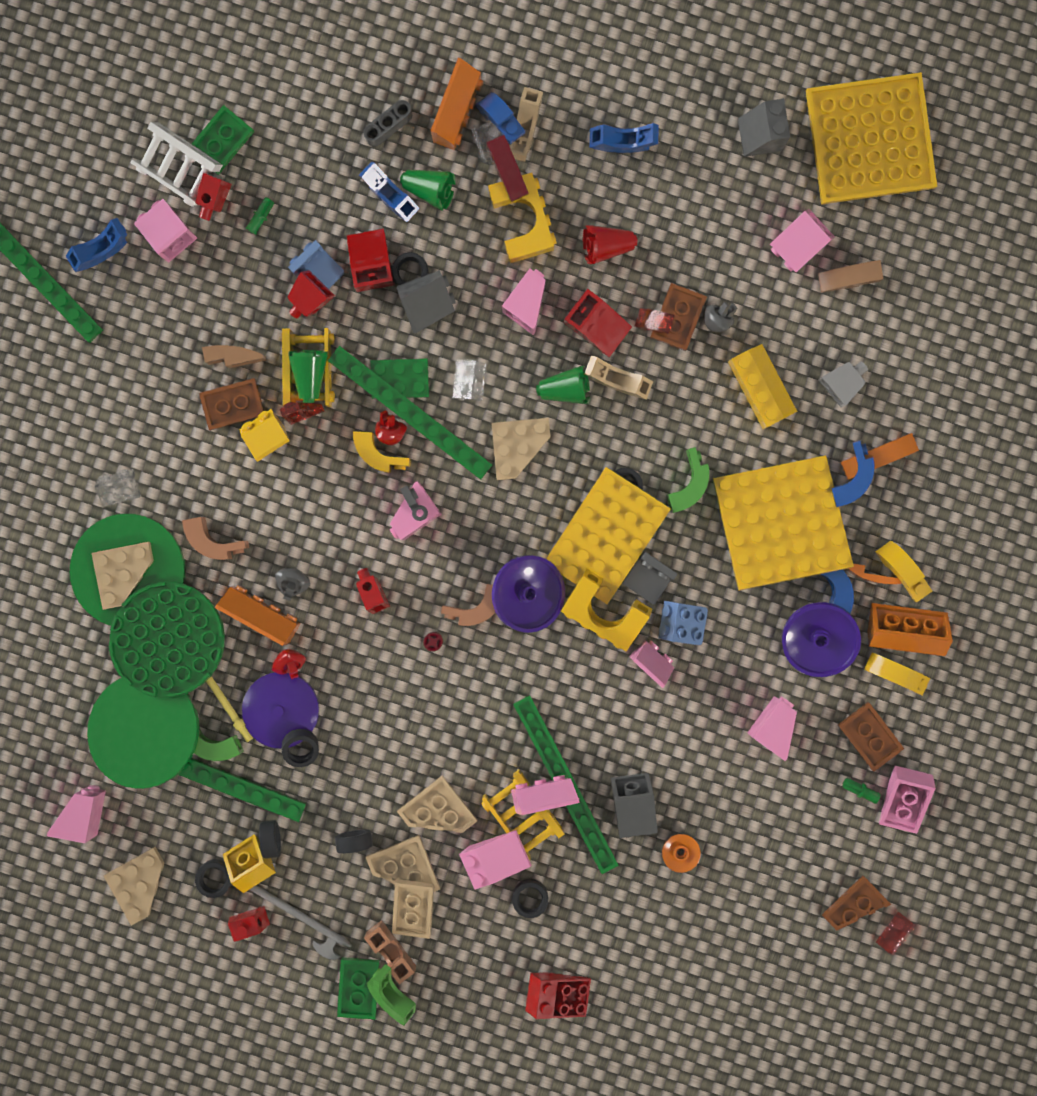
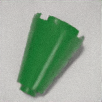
M406 170L400 177V183L403 189L438 210L443 211V209L448 208L453 198L454 191H451L452 184L456 185V178L454 173L448 171Z
M297 350L288 351L299 399H303L304 403H314L315 399L319 398L328 351L302 350L300 353Z
M579 366L540 380L539 385H536L537 396H541L542 400L589 404L590 396L586 397V393L590 391L589 378L585 374V366Z

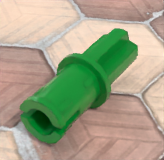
M267 197L263 199L257 211L253 212L254 215L245 228L254 235H257L263 222L267 221L266 217L274 205L271 199Z
M846 778L842 783L844 789L856 794L858 798L862 797L874 804H877L881 797L879 792L866 787L864 783L859 784L849 778Z

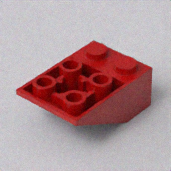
M384 228L346 235L355 290L362 292L394 286Z
M589 289L585 291L564 319L566 326L609 358L632 328L604 300Z
M549 972L530 973L525 1011L535 1019L586 1017L591 978Z

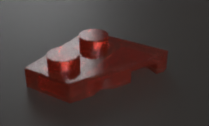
M289 402L280 409L282 417L290 425L325 412L322 404Z

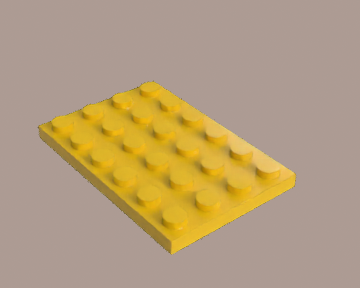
M605 467L546 559L556 566L562 576L576 585L586 569L603 578L594 596L608 605L671 508L613 470Z

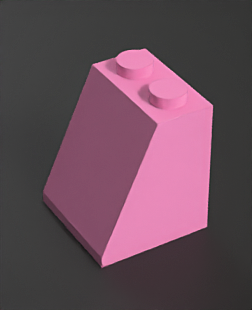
M164 199L156 201L151 206V209L147 213L139 215L134 223L157 254L168 263L197 239L194 233Z
M808 209L770 244L772 246L771 251L777 257L781 256L786 261L784 265L791 272L793 270L797 272L835 236Z
M529 269L502 305V313L532 335L536 331L546 281L544 275L537 269L534 271Z
M418 481L413 484L411 489L414 488L419 497L416 499L418 505L427 508L428 516L423 521L415 520L412 516L411 508L404 499L390 522L392 527L390 531L396 539H407L442 515ZM419 509L417 511V516L421 517L423 515V510Z
M774 696L747 733L786 761L797 711L792 709L794 705L782 696L778 699Z
M89 785L75 793L47 832V836L80 843H87L97 836L106 790H101L96 785Z

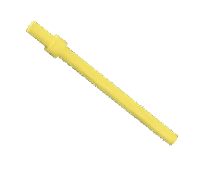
M211 676L206 683L233 721L236 731L239 730L246 742H249L253 737L248 732L243 718L240 719Z

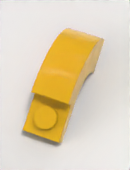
M353 431L356 450L360 457L371 467L385 473H391V466H394L395 470H406V467L411 466L410 458L382 455L375 446L374 433Z
M889 541L875 551L884 566L898 577L915 602L920 601L932 592L920 568L896 543Z
M873 652L864 670L922 696L930 680L929 677Z

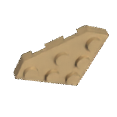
M549 418L492 423L497 480L516 479L549 440Z
M150 542L92 553L103 610L122 606V603L135 590L144 573L154 561Z
M443 775L397 810V813L408 827L415 828L422 827L432 830L463 833L478 821Z
M420 835L366 855L372 875L378 878L381 877L388 880L394 885L396 879L434 884V892L440 890V885Z
M156 847L104 875L106 882L131 926L148 917L152 909L151 906L158 888L160 874L164 867V861Z

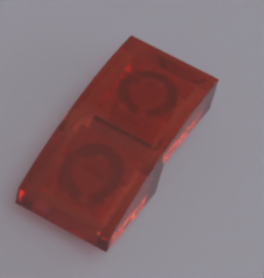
M640 308L634 327L652 330L656 333L669 334L675 315Z

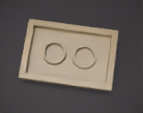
M396 879L392 934L430 939L434 884Z

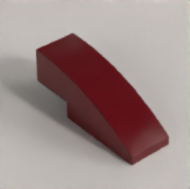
M505 135L486 142L487 149L510 201L513 202L528 195L527 187Z

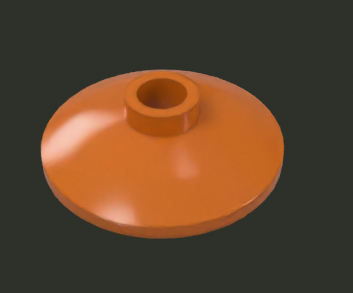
M673 835L663 845V861L672 871L679 873L688 872L695 868L700 860V847L696 840L689 835ZM683 849L684 853L679 855L677 854V850Z

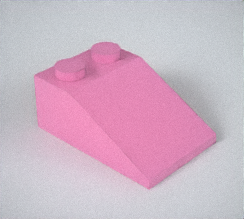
M644 640L629 657L659 686L664 688L675 668L671 665L673 660L666 654L662 656L658 653L659 647L652 641L648 643Z
M895 766L888 783L879 824L917 834L936 789L933 775Z
M516 830L470 845L459 854L474 890L496 883L532 866Z

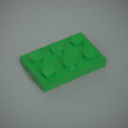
M223 105L192 142V145L223 165L220 172H215L219 175L255 131Z
M428 358L370 360L371 371L406 398H429Z
M341 958L337 1017L376 1019L377 1002L371 995L367 983L373 977L376 970L379 969L380 960Z

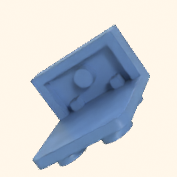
M316 240L313 243H308L303 249L304 252L300 256H295L290 261V266L288 267L296 277H298L300 272L310 270L328 289L344 275V270L327 254Z
M664 601L658 638L672 642L701 645L708 609L706 607Z

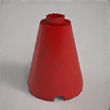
M586 225L587 229L583 230V250L587 249L588 255H585V259L589 265L633 251L638 244L637 235L633 231Z

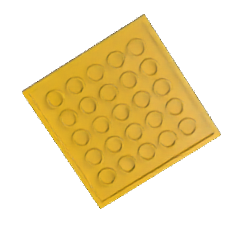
M922 72L806 89L821 205L929 190L937 187Z
M826 455L713 478L738 591L854 567L840 509L836 507L832 488H834Z

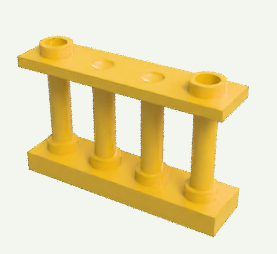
M290 328L282 329L283 406L294 408V403L303 401V399H299L298 393L294 391L295 380L288 351H293V345H296V343H324L325 351H328L325 374L322 380L325 381V393H320L319 398L315 399V401H325V406L332 407V402H335V392L332 391L331 363L328 362V359L331 357V345H334V333H331L329 328H324V335L296 336Z
M520 769L513 773L514 779L510 785L491 799L484 794L481 804L487 812L491 811L506 833L516 830L518 835H520L539 820L542 821L544 819L547 822L546 830L523 845L529 860H531L529 853L531 849L551 835H556L558 839L565 835V831L550 810L535 812L534 815L512 830L506 820L516 814L515 806L500 814L494 805L511 794V790L516 789V785L527 783L528 786L531 785Z

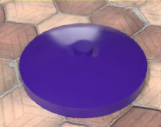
M533 555L516 557L507 562L495 577L492 587L493 607L499 619L511 629L526 633L543 630L555 621L564 605L565 585L562 575L556 566L545 558Z
M817 602L801 607L789 617L782 632V646L787 660L795 669L813 677H828L844 671L854 662L860 650L861 634L855 619L844 608L832 603Z
M273 672L256 680L247 690L242 704V717L248 732L254 739L265 746L282 749L284 737L292 730L307 729L311 732L314 730L319 718V701L312 686L299 676L291 679L289 673L280 675ZM303 740L295 741L289 747L295 746Z

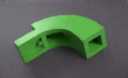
M696 447L686 450L691 468L689 484L679 492L666 495L671 513L685 510L694 505L707 488L709 466L708 464L700 465L702 456L700 451L696 450Z
M199 727L198 743L194 752L197 756L211 761H223L244 752L237 735L222 741H214L207 738Z
M385 964L381 969H377L367 983L368 989L381 1008L393 1019L405 1026L416 1012V1003L395 986L391 977V968Z

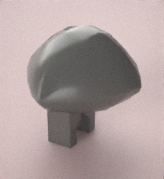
M724 302L721 307L717 305L707 306L704 315L706 327L712 332L728 330L734 323L733 315L738 308L734 303L729 306L727 302Z
M296 568L281 569L275 574L278 588L284 595L283 599L291 601L293 596L306 591L311 585L309 578Z

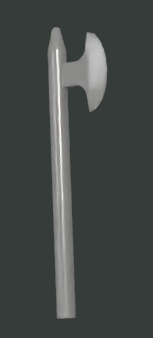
M258 885L250 889V891L326 935L328 938L325 943H318L314 940L312 943L314 949L321 956L331 960L339 959L340 956L333 949L336 942L343 946L352 947V944L343 936Z

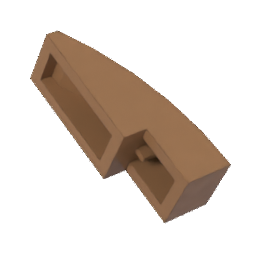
M881 260L818 273L821 293L880 282L883 280Z
M228 345L202 347L205 363L209 365L225 362L226 367L234 368L267 361L266 356L242 347Z

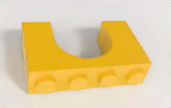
M532 172L522 175L529 194L513 202L510 201L502 181L488 185L494 209L512 203H523L529 206L536 216L535 226L529 233L504 241L510 264L554 251V244H557L554 232L550 233L548 227L551 226L549 215L544 214L543 208L546 207L543 196L539 197L538 189H540L538 178H534Z
M586 569L564 603L561 612L567 618L579 622L583 628L590 629L600 638L610 641L616 648L627 651L650 618L652 608L636 599L626 615L621 619L607 621L600 618L592 609L591 599L600 587L603 578Z

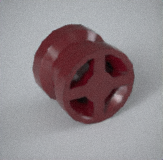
M438 632L428 633L423 640L424 647L431 652L439 650L443 645L442 635Z

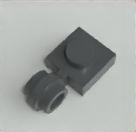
M409 486L401 488L400 490L412 510L413 518L417 521L425 520L428 516V510L426 507L418 505L416 499L419 497L415 489H410ZM419 509L423 510V515L421 517L417 516V511Z

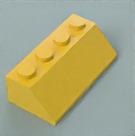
M762 344L728 361L762 429L798 412Z

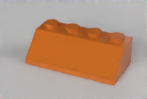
M459 57L431 128L433 143L455 150L456 145L461 144L463 134H461L463 127L466 128L469 123L470 116H468L470 109H474L477 100L474 97L477 91L480 92L483 85L481 72Z
M239 585L237 587H230L216 604L215 608L282 646L291 642L301 624L297 622L298 618L294 615L281 613L279 607L274 604H270V606L265 604L263 598L255 594L254 596L247 593L248 590Z
M877 603L871 604L867 631L869 647L946 656L953 642L947 612Z

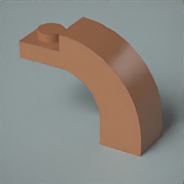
M206 517L182 520L184 533L191 546L208 558L228 560L232 559L231 551H233V555L245 553L244 549L249 548L248 541L228 544L216 542L208 532Z
M487 583L484 598L475 608L460 609L443 605L441 614H445L444 618L452 620L460 617L458 625L471 626L486 621L495 614L492 603L493 585Z

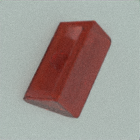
M897 912L876 943L889 954L894 955L916 924L900 912Z

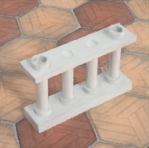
M150 122L147 129L153 132L154 137L142 161L131 160L130 163L136 166L138 172L144 175L148 174L184 198L183 201L193 207L198 205L195 201L203 173L220 172L223 165L162 124ZM165 140L169 143L168 146L170 148L159 170L156 171L149 164L160 142ZM182 151L185 153L186 159L173 182L165 177V174L176 152ZM197 161L201 164L202 169L191 191L188 192L181 187V184L192 163Z

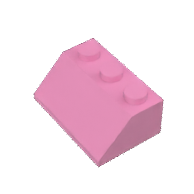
M565 775L553 777L554 781L546 782V779L537 780L535 785L530 786L527 783L518 784L516 789L511 790L515 812L520 815L580 802L571 778H565Z

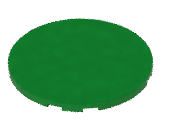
M116 514L96 522L80 537L71 556L70 581L78 602L92 617L111 626L114 615L117 614L121 607L103 610L92 553L150 542L154 561L130 595L154 583H184L186 567L183 552L173 534L162 526L161 523L142 515Z
M160 582L137 590L122 603L117 614L114 615L110 627L109 653L116 671L129 686L148 696L172 698L196 690L213 675L224 651L225 632L218 610L203 593L181 583Z
M119 678L101 693L92 708L87 729L89 750L97 767L113 782L135 789L160 786L175 778L184 769L195 752L199 737L197 710L189 694L172 698L148 696L140 693L132 686H129L122 678Z

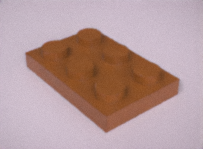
M671 283L650 338L686 351L707 296Z
M255 378L199 393L210 431L256 419L264 411Z
M869 702L838 724V727L873 772L904 750V747Z

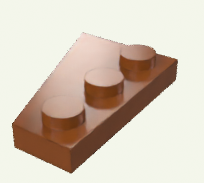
M862 876L822 916L837 931L858 921L861 917L875 913L880 908L890 906L891 903Z

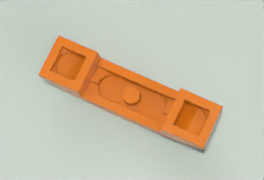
M910 433L869 450L868 455H865V457H874L875 469L915 453L919 449L913 434ZM856 456L840 462L847 480L854 478L858 471Z
M853 564L854 567L845 569L852 575L866 581L882 584H902L898 577L864 573L865 565Z

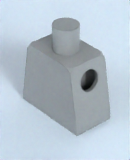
M862 361L854 367L850 362H847L818 380L840 407H844L865 385L866 382L861 376L868 371V368Z

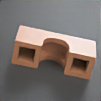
M382 920L366 932L364 939L375 954L379 952L391 968V975L398 984H401L415 973L416 964Z

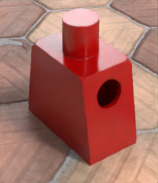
M203 173L195 201L196 204L202 206L199 214L200 218L210 221L213 211L221 212L231 188V183Z
M310 270L300 272L287 296L288 300L294 305L289 313L296 319L302 314L306 317L314 315L333 299L335 295Z
M368 568L359 570L357 574L360 581L356 583L366 611L375 614L390 607L378 578L374 575L371 576Z
M265 906L231 916L228 921L234 942L258 935L270 925Z

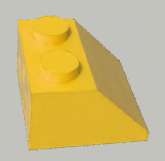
M272 409L263 411L258 415V418L252 422H246L239 429L242 439L257 462L290 441L284 425Z
M255 834L223 854L230 882L242 893H245L276 873L271 858H263L260 841Z

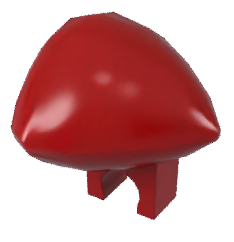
M385 410L380 413V421L376 423V437L383 444L396 445L405 435L407 426L405 423L395 420L393 414L388 416V411Z
M285 649L277 655L271 670L280 675L289 673L291 679L299 677L298 669H301L306 661V657L296 650Z

